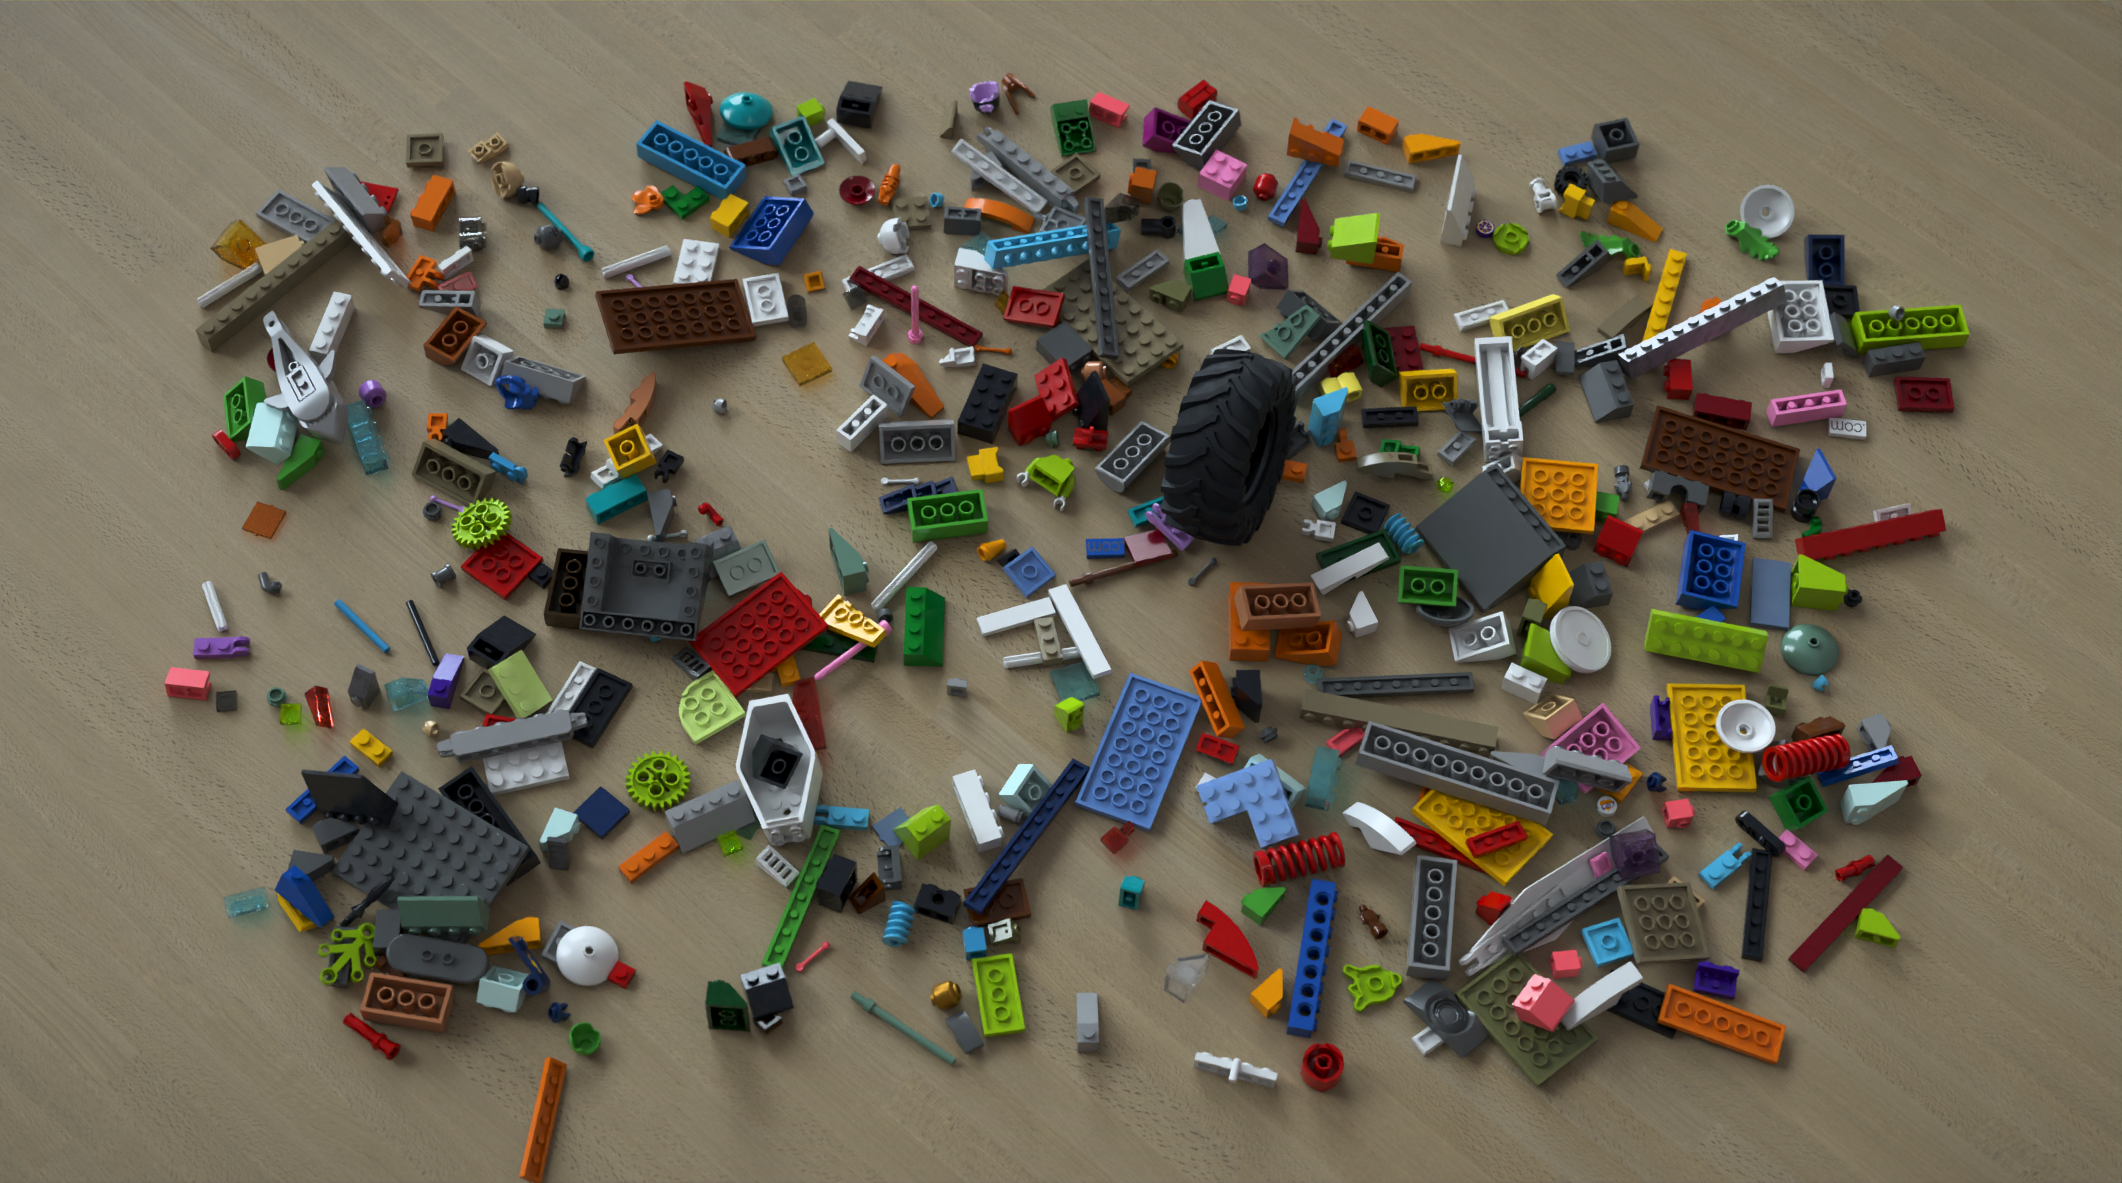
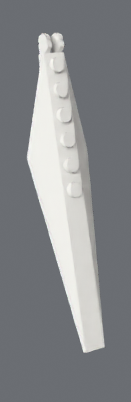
M1645 816L1525 888L1469 951L1470 953L1459 959L1461 966L1468 964L1473 959L1476 964L1471 965L1465 970L1466 975L1471 976L1480 969L1501 960L1510 953L1502 944L1504 937L1595 881L1596 878L1589 863L1590 859L1602 852H1608L1615 868L1633 857L1654 834ZM1573 921L1525 951L1556 940Z

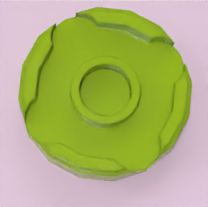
M1515 223L1501 224L1494 232L1493 243L1504 254H1520L1527 248L1529 242L1528 233L1521 225Z

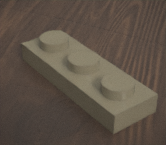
M1053 617L1034 619V627L1043 665L1063 663Z

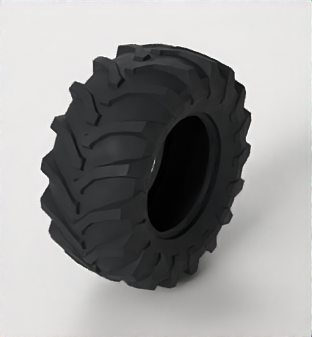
M1216 349L1213 355L1205 357L1200 370L1196 371L1192 378L1187 396H1184L1182 399L1178 420L1171 432L1170 448L1164 461L1166 470L1161 484V493H1164L1161 512L1166 514L1165 522L1196 539L1221 545L1241 546L1243 543H1248L1251 540L1254 532L1259 530L1267 510L1271 507L1277 484L1280 483L1283 475L1285 459L1291 447L1290 439L1296 423V416L1294 414L1298 402V392H1295L1297 377L1292 374L1293 369L1273 359H1267L1259 354L1241 350Z

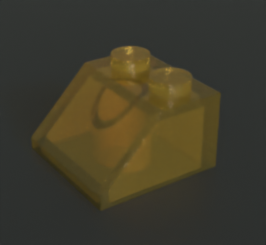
M239 219L230 222L210 249L223 261L245 270L257 257L255 248L266 245V243L246 223Z

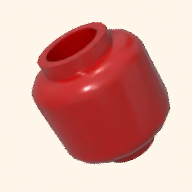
M1263 173L1256 178L1253 192L1259 200L1267 201L1272 199L1276 194L1278 181L1274 175Z

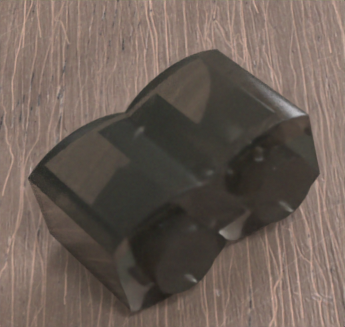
M482 216L460 218V249L468 246L472 254H483V248H487L486 237H483V233H487L486 222L482 221Z

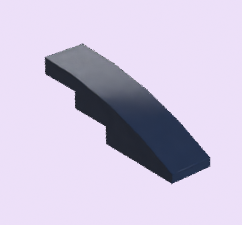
M949 477L937 483L931 480L916 487L914 484L908 485L879 497L883 514L887 515L907 511V498L958 492L954 478Z

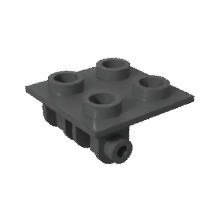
M1452 399L1450 402L1442 403L1446 413L1452 418L1455 427L1460 432H1482V426L1473 414L1478 408V403L1475 400Z

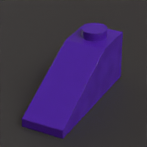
M444 654L428 691L431 706L450 709L465 659L464 656Z

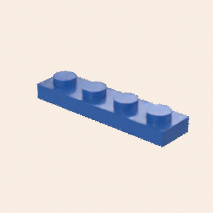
M1892 745L1851 757L1846 767L1817 773L1822 787L1899 764V760Z
M344 756L327 772L357 774L360 770L358 766ZM307 789L285 810L301 825L317 810V807Z

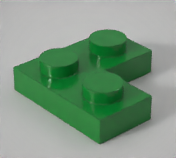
M673 185L660 193L664 198V204L681 220L710 201L709 196L698 186L685 195Z

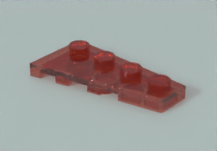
M809 677L796 680L792 703L814 750L826 749L815 678Z

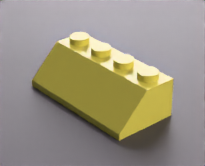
M1553 294L1489 317L1494 337L1512 336L1513 352L1534 345L1542 339L1547 340L1570 331L1563 298Z

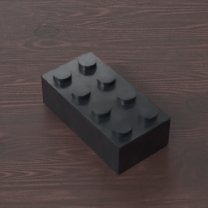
M983 363L958 419L957 434L993 444L1016 391L1018 374Z

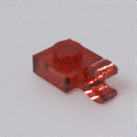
M1130 821L1120 829L1114 826L1100 838V841L1113 854H1116L1129 842L1127 837L1135 831L1133 829L1135 826Z

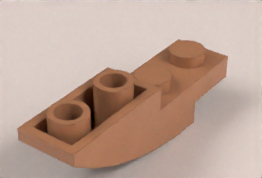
M651 372L648 377L646 376L642 380L641 385L631 392V405L626 408L622 417L614 422V434L635 424H638L640 427L644 424L653 407L656 396L657 382L654 372Z

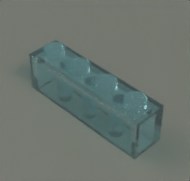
M365 400L346 405L348 410L347 423L366 475L388 469L386 461H389V456L386 450H382L381 446H384L381 435L377 436L376 434L379 429L376 420H371V417L374 416L371 406H366Z

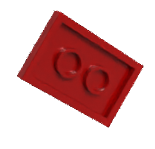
M1013 286L1003 319L1006 322L1053 329L1057 325L1065 295L1059 292Z
M1060 358L1034 375L1039 395L1043 396L1052 422L1079 405L1069 366L1065 358Z

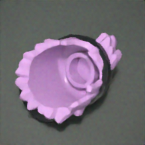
M984 81L983 83L980 82L979 85H972L969 97L972 99L974 108L983 114H990L1000 105L998 83L995 81Z

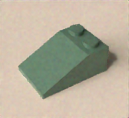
M828 528L829 548L844 596L866 591V583L869 582L867 562H863L861 555L833 528Z

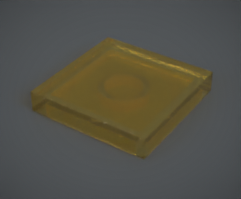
M815 342L782 356L783 363L799 386L832 372V367Z

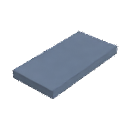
M1760 558L1752 559L1749 626L1788 631L1790 562Z

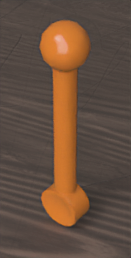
M978 344L974 346L975 352H1003L1007 355L1012 353L1011 348L981 347Z

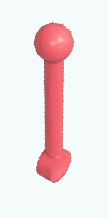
M823 942L822 947L803 963L796 964V971L802 972L805 965L823 950L829 949V942Z

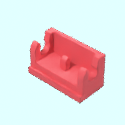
M1098 91L1090 101L1089 114L1093 118L1120 128L1127 117L1125 113L1130 105Z
M171 667L165 681L167 696L207 700L211 687V682H208L210 671Z

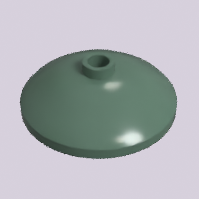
M1800 624L1789 629L1784 635L1781 642V653L1786 663L1795 671L1804 675L1818 676L1829 672L1835 666L1839 657V647L1835 638L1824 628L1813 624Z

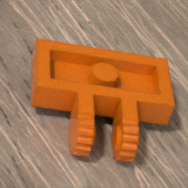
M420 255L407 275V278L411 281L407 288L421 292L424 285H427L429 288L436 290V286L439 284L429 279V277L432 276L437 280H443L445 277L441 272L434 270L438 265L437 261Z

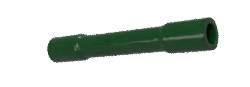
M1551 382L1548 383L1537 394L1519 407V417L1521 418L1541 401L1546 400L1557 391L1556 386Z

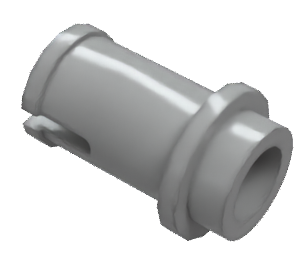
M1001 804L997 815L1012 820L1016 824L1017 822H1022L1024 812L1020 808L1014 809Z

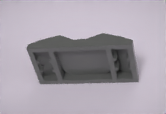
M1433 979L1427 981L1403 1001L1462 1059L1490 1036L1478 1016L1465 1009L1457 1001L1450 989Z

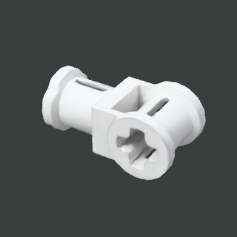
M1536 178L1529 184L1530 189L1534 191L1533 200L1538 213H1542L1543 210L1557 209L1556 196L1552 194L1550 188L1546 189L1545 181L1542 178Z

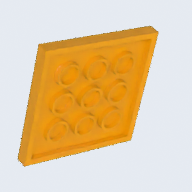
M1523 457L1520 492L1552 530L1594 534L1598 464Z

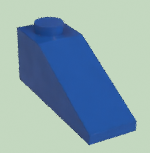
M294 865L281 875L275 891L314 924L322 928L334 918L333 913L311 878Z

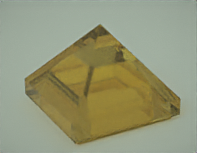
M1004 290L1001 291L994 303L1003 315L1009 300V296Z

